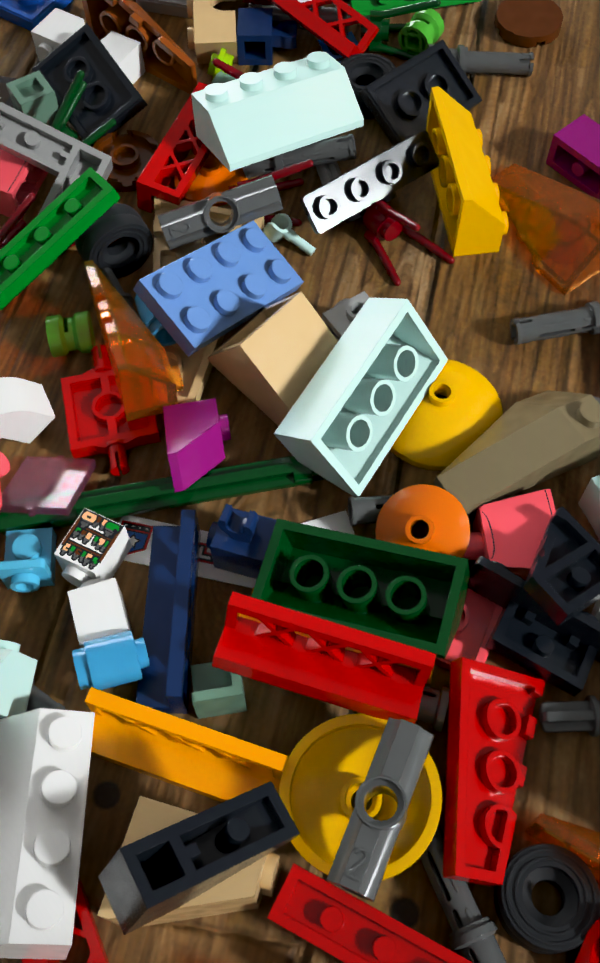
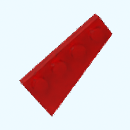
M460 657L451 662L443 855L444 878L485 886L503 885L517 820V814L512 810L516 790L524 786L527 767L522 765L527 740L534 739L538 719L533 717L536 699L543 696L545 680L465 657Z

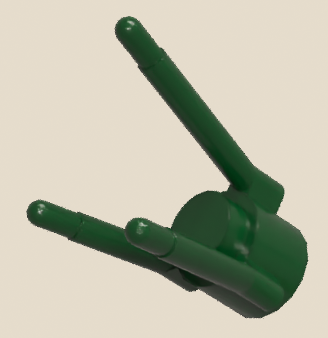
M440 0L425 1L383 11L370 10V15H363L380 29L369 45V52H382L404 60H410L415 57V54L382 44V41L389 42L390 32H400L405 24H390V19L385 18L439 7L441 4ZM361 25V39H362V37L364 36V34H365L366 31H367V29L364 28L362 25Z
M82 70L77 72L51 127L77 139L78 135L66 124L87 86V83L83 81L85 73ZM111 118L81 142L90 146L114 127L116 120Z

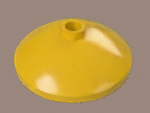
M448 359L390 451L411 465L428 470L443 471L503 415L501 401L495 388L477 370L464 363ZM435 395H443L447 398L441 399L436 397Z
M348 714L332 718L308 732L297 743L288 757L280 780L279 796L300 833L291 842L310 865L327 876L354 810L352 806L353 799L356 797V792L360 785L366 779L388 720L365 714ZM429 752L407 810L406 822L399 832L382 881L392 878L411 867L427 850L437 831L442 810V789L436 765ZM378 794L371 798L372 804L366 810L367 814L373 819L383 821L394 816L398 804L391 796Z

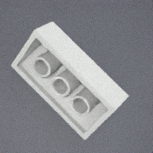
M38 708L0 719V958L66 960L72 946L95 712Z

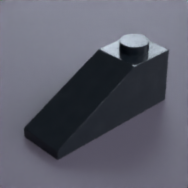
M270 781L119 848L98 878L122 932L126 935L179 908L293 840L300 833L273 783Z

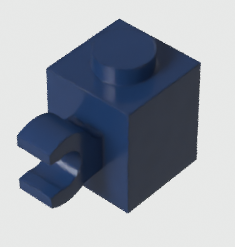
M238 8L236 35L238 64L273 65V47L284 49L297 48V21L286 20L280 22L277 26H273V8Z
M225 504L219 521L212 523L206 541V547L211 550L214 567L257 579L276 519L258 515L255 511L251 510L250 512L233 508L232 505Z

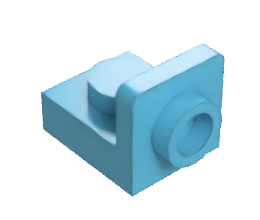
M53 527L6 531L4 561H0V579L7 589L29 593L37 591L43 586H55L56 557L54 553L56 551L57 535Z

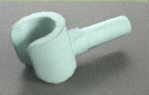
M285 213L276 214L271 222H268L263 228L264 234L271 242H279L284 237L309 256L316 250L315 247L291 229V218Z

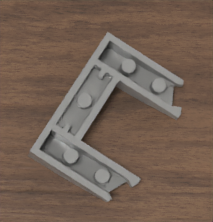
M0 102V149L57 176L38 215L90 166L107 181L113 169L111 156Z

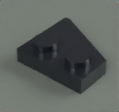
M563 506L558 508L549 520L523 586L558 626L600 599V544Z

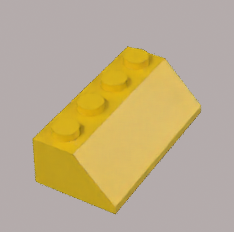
M439 86L431 87L426 131L439 159V167L433 169L430 173L453 257L499 252L502 236L508 233L509 222L506 211H501L499 205L500 193L498 184L496 182L492 183L490 158L488 155H484L482 150V132L480 129H476L472 114Z

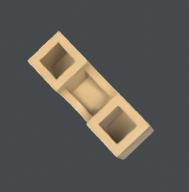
M186 0L188 18H193L194 27H187L189 50L195 49L197 64H209L212 54H219L221 48L227 49V53L234 56L233 63H238L235 10L223 11L214 8L220 2L236 0Z

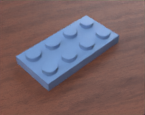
M253 220L139 279L133 290L189 357L253 318L265 307L297 291L304 281Z

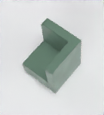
M39 70L6 83L14 109L49 126L52 125L59 106L55 91Z
M212 662L191 665L193 683L191 697L198 719L247 711L243 677L241 675L213 667Z

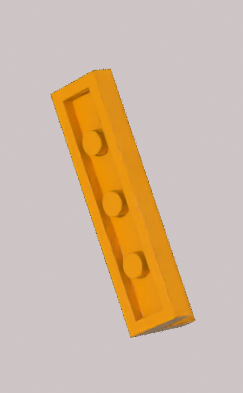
M90 688L84 702L91 712H95L91 748L92 756L222 803L270 781L279 794L281 776L288 760L287 755L96 688Z

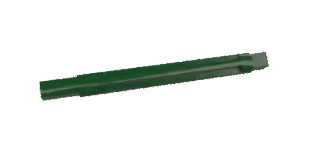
M287 456L212 469L185 491L181 492L174 491L171 476L2 507L0 511V532L5 536L6 531L51 527L56 529L73 526L84 508L112 519L302 486L326 479L298 462L294 456Z

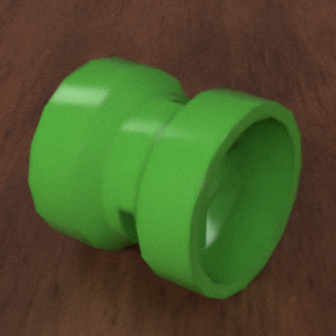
M432 8L416 12L410 22L406 23L399 32L398 41L402 50L418 55L427 49L428 44L435 43L444 32L442 17Z
M88 310L76 312L72 317L67 318L59 314L46 316L47 340L53 357L66 356L69 351L79 350L81 353H90L91 349L96 346L93 323Z

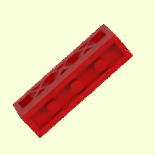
M268 0L343 58L364 53L380 30L375 24L343 0H312L303 3L297 0ZM334 4L337 7L338 21L326 23L319 17L318 7ZM343 12L351 18L344 19ZM360 24L367 29L357 46L346 38L345 26Z
M198 82L192 93L205 89L207 84ZM191 95L136 181L137 205L139 209L152 213L154 210V196L179 206L211 153L196 136ZM192 149L195 155L194 159L183 161L189 150ZM174 175L179 180L176 189L168 187Z
M232 591L227 605L225 626L213 655L212 666L375 718L388 720L390 717L399 720L403 719L415 724L423 689L434 668L436 654ZM239 614L259 619L261 623L240 617ZM294 631L308 634L311 638L298 635ZM344 647H350L356 650H360L362 653H356L347 650ZM394 663H402L411 667L418 668V670L414 671L405 667L395 665Z
M293 863L267 917L269 920L344 963H473Z

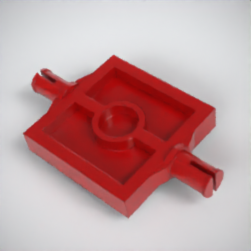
M96 345L91 349L94 363L93 369L80 375L60 378L70 451L74 459L102 453L108 454L111 468L110 473L114 476H120L119 461L122 473L126 475L130 471L126 450L132 447L161 442L145 362L127 366L111 365L108 346L100 345L101 358Z

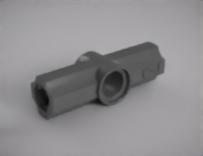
M271 174L223 192H214L204 199L157 216L166 242L171 250L216 233L229 232L238 225L283 209L278 188ZM223 201L231 206V215L224 222H215L210 218V208L216 202Z
M389 717L366 779L356 792L354 810L327 877L328 882L372 902L375 901L399 832L406 822L407 810L434 738L433 734L422 729L419 725L403 719L399 720ZM386 794L394 798L398 804L394 816L388 820L379 821L367 814V803L375 795Z

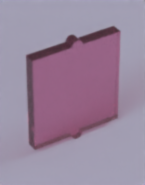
M63 455L56 458L27 456L2 493V508L0 512L27 513L30 517L36 514L69 516L96 468L95 459L65 458Z

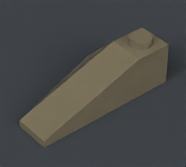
M550 390L518 401L436 477L434 483L437 487L455 496L468 515L477 511L478 507L483 504L503 500L591 462L600 455V404L592 394Z

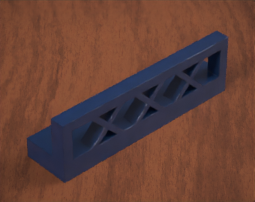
M181 509L180 526H153L142 635L150 667L141 669L143 679L138 680L136 703L164 713L188 714L201 540L196 510Z

